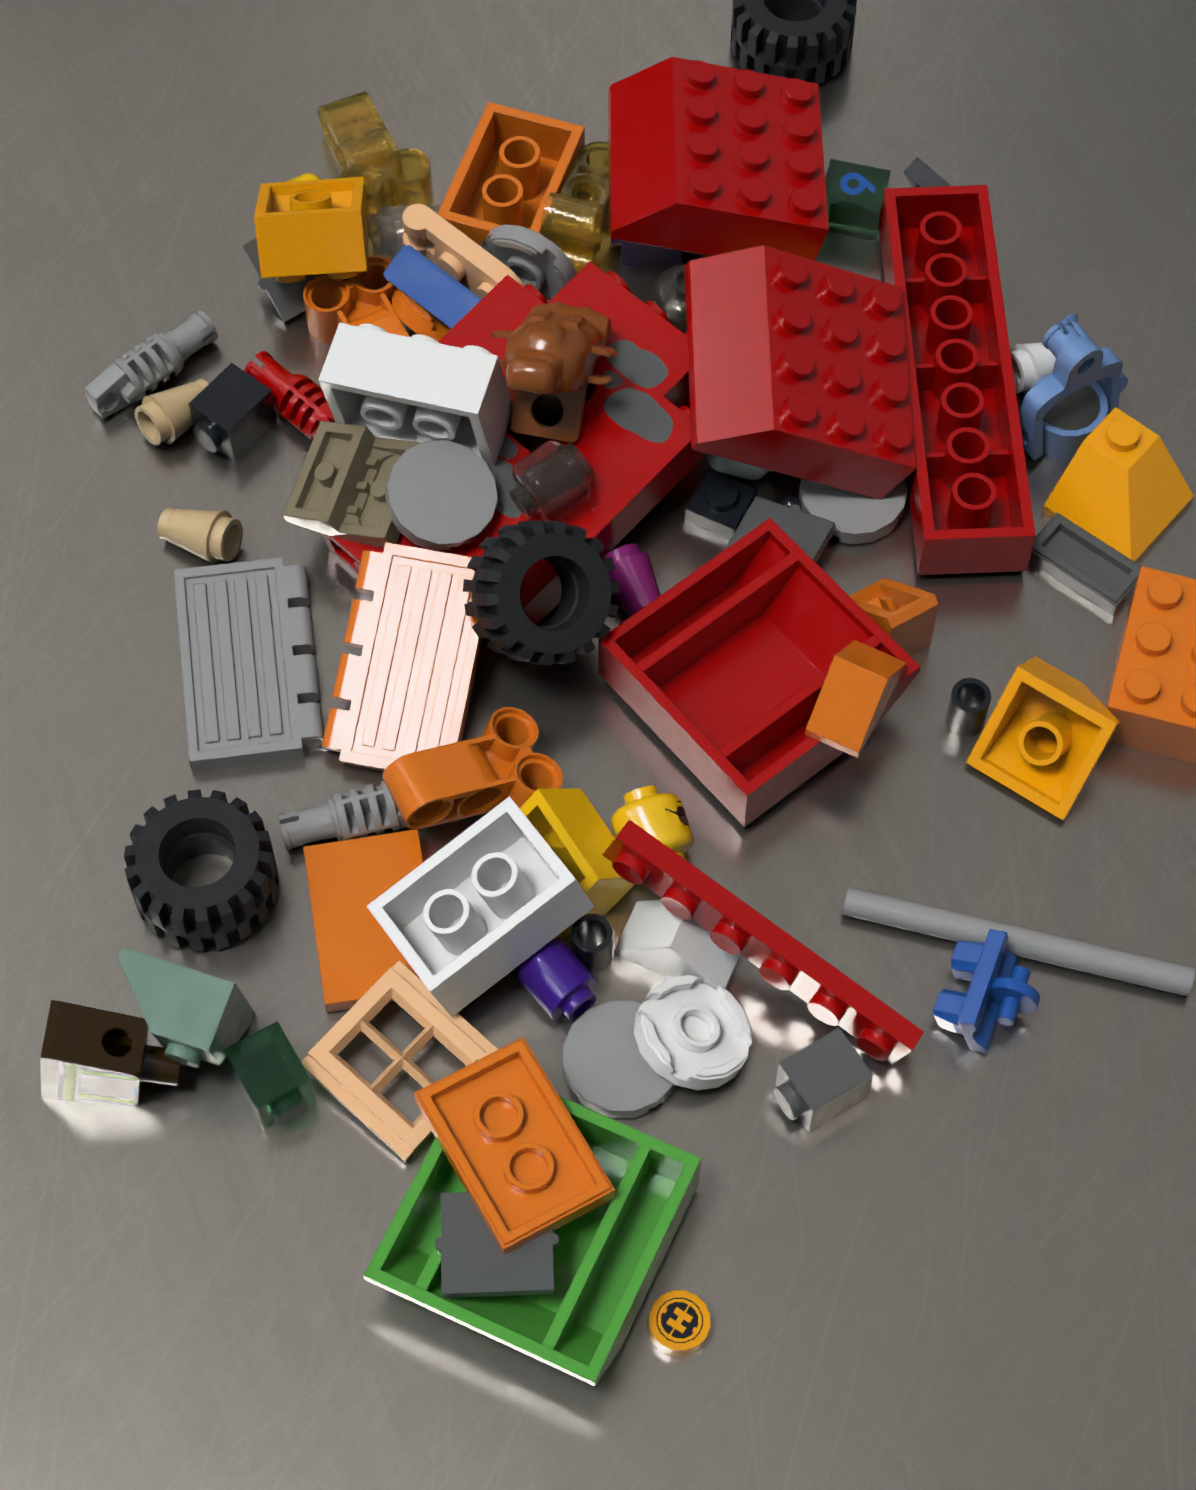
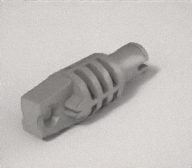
M197 310L171 331L165 334L158 332L149 335L146 338V343L141 341L135 345V352L128 350L123 353V360L121 358L113 360L97 378L84 388L91 408L105 419L135 401H141L146 396L145 391L152 393L158 388L157 383L163 385L169 381V375L173 377L178 375L182 370L181 368L184 367L183 361L218 338V333L215 332L216 328L211 319L203 311Z
M380 781L381 785L373 787V783L365 785V789L357 791V787L349 789V793L343 795L341 791L332 793L333 796L327 797V803L318 804V806L278 814L287 850L303 846V844L337 837L338 841L350 840L356 836H360V838L369 837L368 833L376 832L379 835L385 833V829L392 828L395 831L407 825L384 781Z

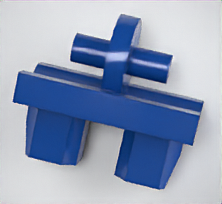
M989 929L985 942L957 941L951 958V970L956 979L971 981L968 992L963 993L943 989L939 992L933 1008V1015L939 1027L954 1033L963 1034L970 1050L987 1053L998 1022L1006 1026H1012L1017 1013H1034L1040 1002V994L1036 989L1027 984L1031 971L1023 966H1017L1018 958L1007 949L1006 944L1009 937L1007 932Z

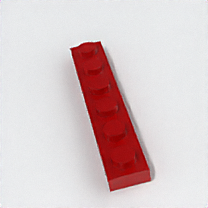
M630 819L602 854L612 862L613 869L623 879L632 884H643L660 896L661 903L670 913L684 920L692 919L710 932L711 940L720 949L732 955L740 954L759 968L760 976L770 985L780 990H790L807 1002L808 1010L817 1019L829 1025H839L857 1038L856 1043L858 1047L867 1055L877 1060H887L893 1064L912 1052L923 1035L924 1031Z

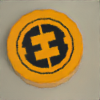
M672 1290L662 1294L653 1303L648 1316V1334L653 1345L662 1353L672 1357H686L697 1352L705 1344L711 1327L710 1313L705 1302L696 1294L685 1290Z

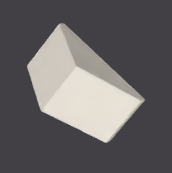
M661 900L636 902L614 950L615 956L669 977L692 975L704 978L701 983L710 985L714 989L718 985L727 989L741 957L740 954L732 955L720 949L711 940L710 932L692 919L684 920L673 915L663 906Z

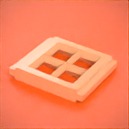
M398 961L320 1039L300 1062V1066L406 1162L425 1144L433 1133L422 1113L414 1122L410 1121L380 1093L383 1088L402 1069L423 1088L435 1082L411 1061L433 1036L466 1066L475 1062L476 1059L479 1060L499 1049L460 1014L457 1013L451 1017L430 993L421 979L402 962ZM391 999L424 1027L422 1032L402 1052L369 1023ZM360 1031L394 1060L372 1084L338 1055Z

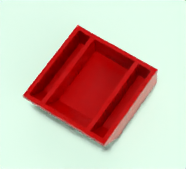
M670 57L610 85L608 90L610 239L709 256L765 245L814 261L816 260L829 231L819 87L817 83L763 74L747 69L742 70L709 64L699 60Z
M765 245L694 259L685 265L692 450L880 500L916 469L902 287Z
M771 518L764 521L607 634L605 639H598L599 675L743 827H746L844 753L805 735L807 724L834 656L856 640L907 662L906 669L875 727L918 675L921 666Z

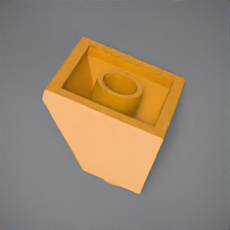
M1115 407L1082 442L1043 505L1042 512L1051 518L1056 512L1137 563L1191 504L1194 494L1161 437Z
M1034 656L1018 665L966 763L1064 821L1120 721L1084 683Z

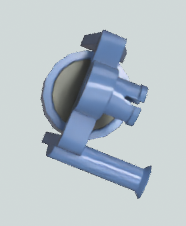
M1077 314L1067 316L1058 325H1053L1044 335L1042 345L1049 349L1056 357L1053 372L1044 375L1033 385L1032 389L1025 395L1022 408L1019 411L1023 447L1033 460L1038 459L1042 455L1055 460H1072L1082 442L1101 423L1107 414L1115 407L1119 409V394L1128 384V378L1122 372V361L1109 347L1100 348L1078 324Z

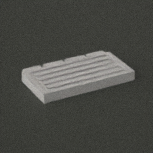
M283 557L174 570L188 755L191 771L199 772L305 759L304 749L321 746L324 737L322 707L319 703H316L320 699L317 660L312 655L315 652L312 612L307 607L310 605L307 568L303 565L285 566Z

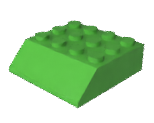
M559 1096L615 1188V1198L553 1231V1233L559 1236V1246L553 1249L555 1294L442 1298L441 1253L435 1249V1240L441 1237L440 1193L466 1192L435 1138L363 1275L364 1280L595 1386L621 1349L698 1187L701 1158Z

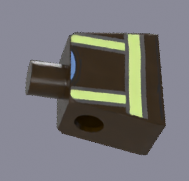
M51 1000L40 1057L41 1098L135 1105L138 1104L142 1081L177 1086L181 1064L164 1056L166 1048L147 1045L149 1027L144 1018Z

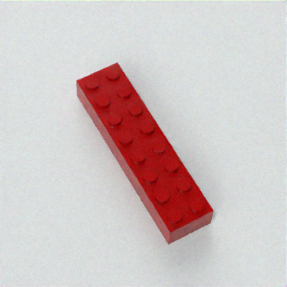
M988 185L884 188L879 221L884 280L886 283L902 287L916 457V469L907 476L918 575L1027 571L1036 534Z

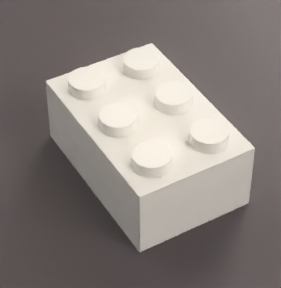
M344 323L338 324L318 379L335 423L367 426L377 438L415 442L449 440L469 447L484 459L489 466H495L513 411L498 355H493L490 351L474 345L460 348L440 344L435 339L426 335L416 334L406 337L387 333L384 329L372 324H360L359 326Z
M509 796L367 905V908L430 993L449 1015L453 1017L594 908V905L575 877Z

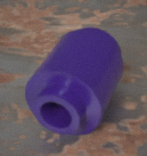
M560 938L552 939L516 967L518 970L517 979L553 1020H561L565 1017L570 1021L575 1020L590 1009L596 1001V996L593 993L597 988L598 980Z

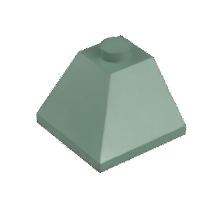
M121 947L117 959L152 1035L166 1048L164 1056L194 1068L199 1067L201 1060L220 1066L251 1025L255 1015L254 1010L236 983Z

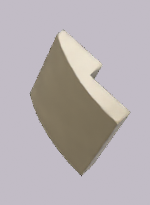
M320 421L282 516L286 521L298 526L356 543L384 548L385 542L396 544L400 532L391 519L392 514L388 509V502L386 505V485L396 461L407 449L422 442L377 438L367 426Z

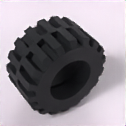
M733 0L730 40L732 42L733 55L735 58H740V66L743 69L790 79L796 78L817 84L823 83L825 75L834 77L840 72L841 64L846 65L850 58L857 0Z
M520 521L518 525H506L497 529L499 537H486L479 545L484 551L483 556H472L467 567L474 570L475 573L473 580L464 579L463 592H472V602L464 604L466 615L478 618L479 622L473 625L472 628L478 637L489 638L487 647L496 653L507 654L506 658L553 665V662L566 664L576 661L575 654L587 655L596 648L591 640L592 638L605 639L611 629L604 622L607 617H616L619 605L611 604L612 593H620L619 581L610 580L609 572L615 570L616 567L612 557L599 556L605 547L597 538H585L587 530L575 525H565V522ZM540 559H545L554 567L559 575L562 594L560 604L553 616L545 623L537 626L531 622L523 610L520 600V588L528 569Z
M198 789L189 790L187 799L178 801L175 794L163 799L166 807L158 811L152 806L143 814L146 825L135 824L129 834L133 845L125 846L124 859L127 865L125 873L142 920L146 919L149 930L157 937L165 933L167 942L170 945L180 948L184 941H189L192 951H205V943L215 942L217 950L230 947L228 938L235 935L243 941L252 935L250 929L252 922L261 926L268 918L266 905L274 906L278 895L275 885L279 883L278 869L269 832L265 830L262 818L256 811L249 814L247 803L236 797L231 803H228L225 792L216 790L212 791L210 798L202 797L201 790ZM216 854L233 861L231 868L221 879L206 886L187 887L172 881L173 875L183 863L199 855Z

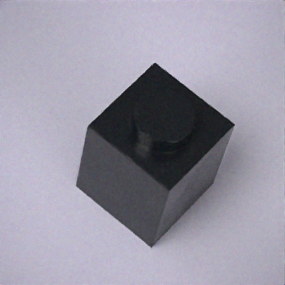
M233 363L224 369L189 403L194 427L192 432L197 441L211 452L218 450L234 462L277 421L272 390Z

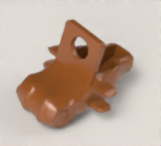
M562 302L546 303L534 306L528 316L525 317L515 330L501 329L491 333L494 339H508L504 358L499 357L501 368L505 370L507 387L515 390L510 425L513 432L570 443L579 439L587 383L601 385L613 381L611 375L593 374L594 365L600 356L612 359L617 355L613 348L606 346L611 333L610 319L587 306L575 307L565 305ZM542 394L554 395L563 406L562 418L554 426L542 425L534 416V402Z

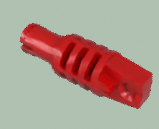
M261 351L255 355V358L263 365L261 368L252 360L248 362L245 372L272 390L276 412L311 441L314 439L320 421L335 423L321 387L309 377L301 374H291L274 360L273 356L267 351Z

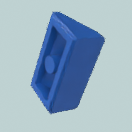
M409 244L408 246L403 245L383 274L386 280L451 329L482 300Z

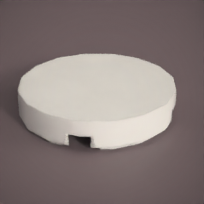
M692 975L668 977L650 989L635 1013L634 1036L640 1054L654 1072L674 1085L694 1090L718 1088L734 1078L748 1058L753 1030L747 1013L732 993L720 985L714 989L710 985L701 983L704 978Z

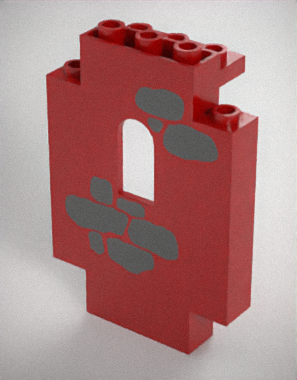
M592 262L583 267L549 302L534 286L526 284L523 287L507 274L438 342L460 348L468 345L479 346L490 351L493 355L504 358L508 339H494L491 334L492 332L501 329L515 330L536 305L562 302L565 305L575 307L587 306L611 320V333L606 346L613 348L617 355L612 359L600 356L594 365L593 373L603 376L611 375L613 381L601 385L597 384L595 392L584 404L580 437L573 443L549 439L533 454L506 432L495 466L488 465L495 477L498 496L490 524L475 541L465 546L463 544L459 547H451L450 550H440L439 552L468 557L483 556L484 551L479 545L486 537H499L497 529L501 527L518 525L520 521L565 522V525H575L587 530L585 538H597L605 547L599 556L604 557L707 454L692 450L687 331L683 333L672 325L666 313L652 301L644 303L633 295L627 283L613 271L605 273ZM502 368L503 375L505 378V370L504 368ZM507 387L513 406L515 390ZM527 472L538 478L534 479L532 476L528 475ZM400 533L396 543L398 545L432 550L414 544L402 533ZM322 534L329 550L357 574L363 551L383 553L384 550L382 547L356 543ZM540 559L528 569L520 588V600L523 610L531 622L538 625L560 602L562 594L559 575L554 567L545 559Z

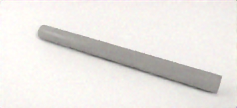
M849 886L842 915L955 942L959 940L985 942L989 929L1007 932L1009 937L1006 944L1007 949L1018 957L1187 997L1190 996L1195 977V968Z

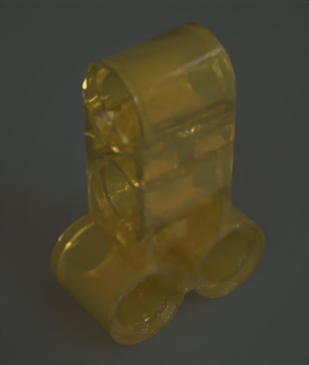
M366 91L317 108L322 132L342 171L338 178H365L368 233L374 232L385 223L387 212L393 210L402 216L404 210L413 204H423L429 208L432 207L434 196L429 158L417 149L406 148L398 150Z
M591 142L582 147L560 194L555 192L549 194L542 214L540 234L555 243L566 254L577 273L589 262L599 267L601 244L609 228L608 142Z

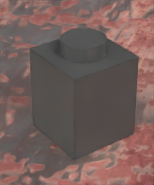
M838 1027L779 1062L774 1095L785 1115L791 1120L798 1117L807 1132L810 1133L867 1099L874 1075L843 1031Z

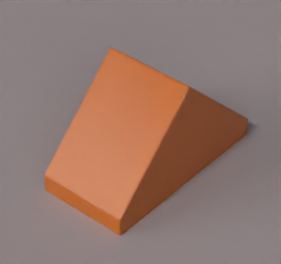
M882 578L849 595L909 656L931 644L939 605L935 594Z
M854 640L833 658L807 724L805 735L858 758L902 677L907 662Z

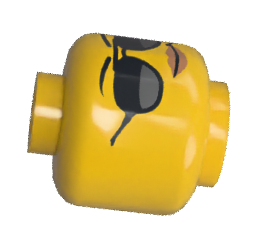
M655 785L641 787L626 793L623 796L625 805L618 808L610 819L614 836L630 819L685 859L684 854L692 847L694 837L680 798L671 793L658 794Z

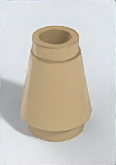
M200 378L194 382L145 396L142 400V405L135 409L137 425L145 438L154 445H159L163 442L172 444L193 425L189 403L209 385L208 382Z
M166 508L161 513L157 525V533L160 539L167 540L212 564L233 560L241 547L243 538L241 522L238 519L232 518L228 511Z

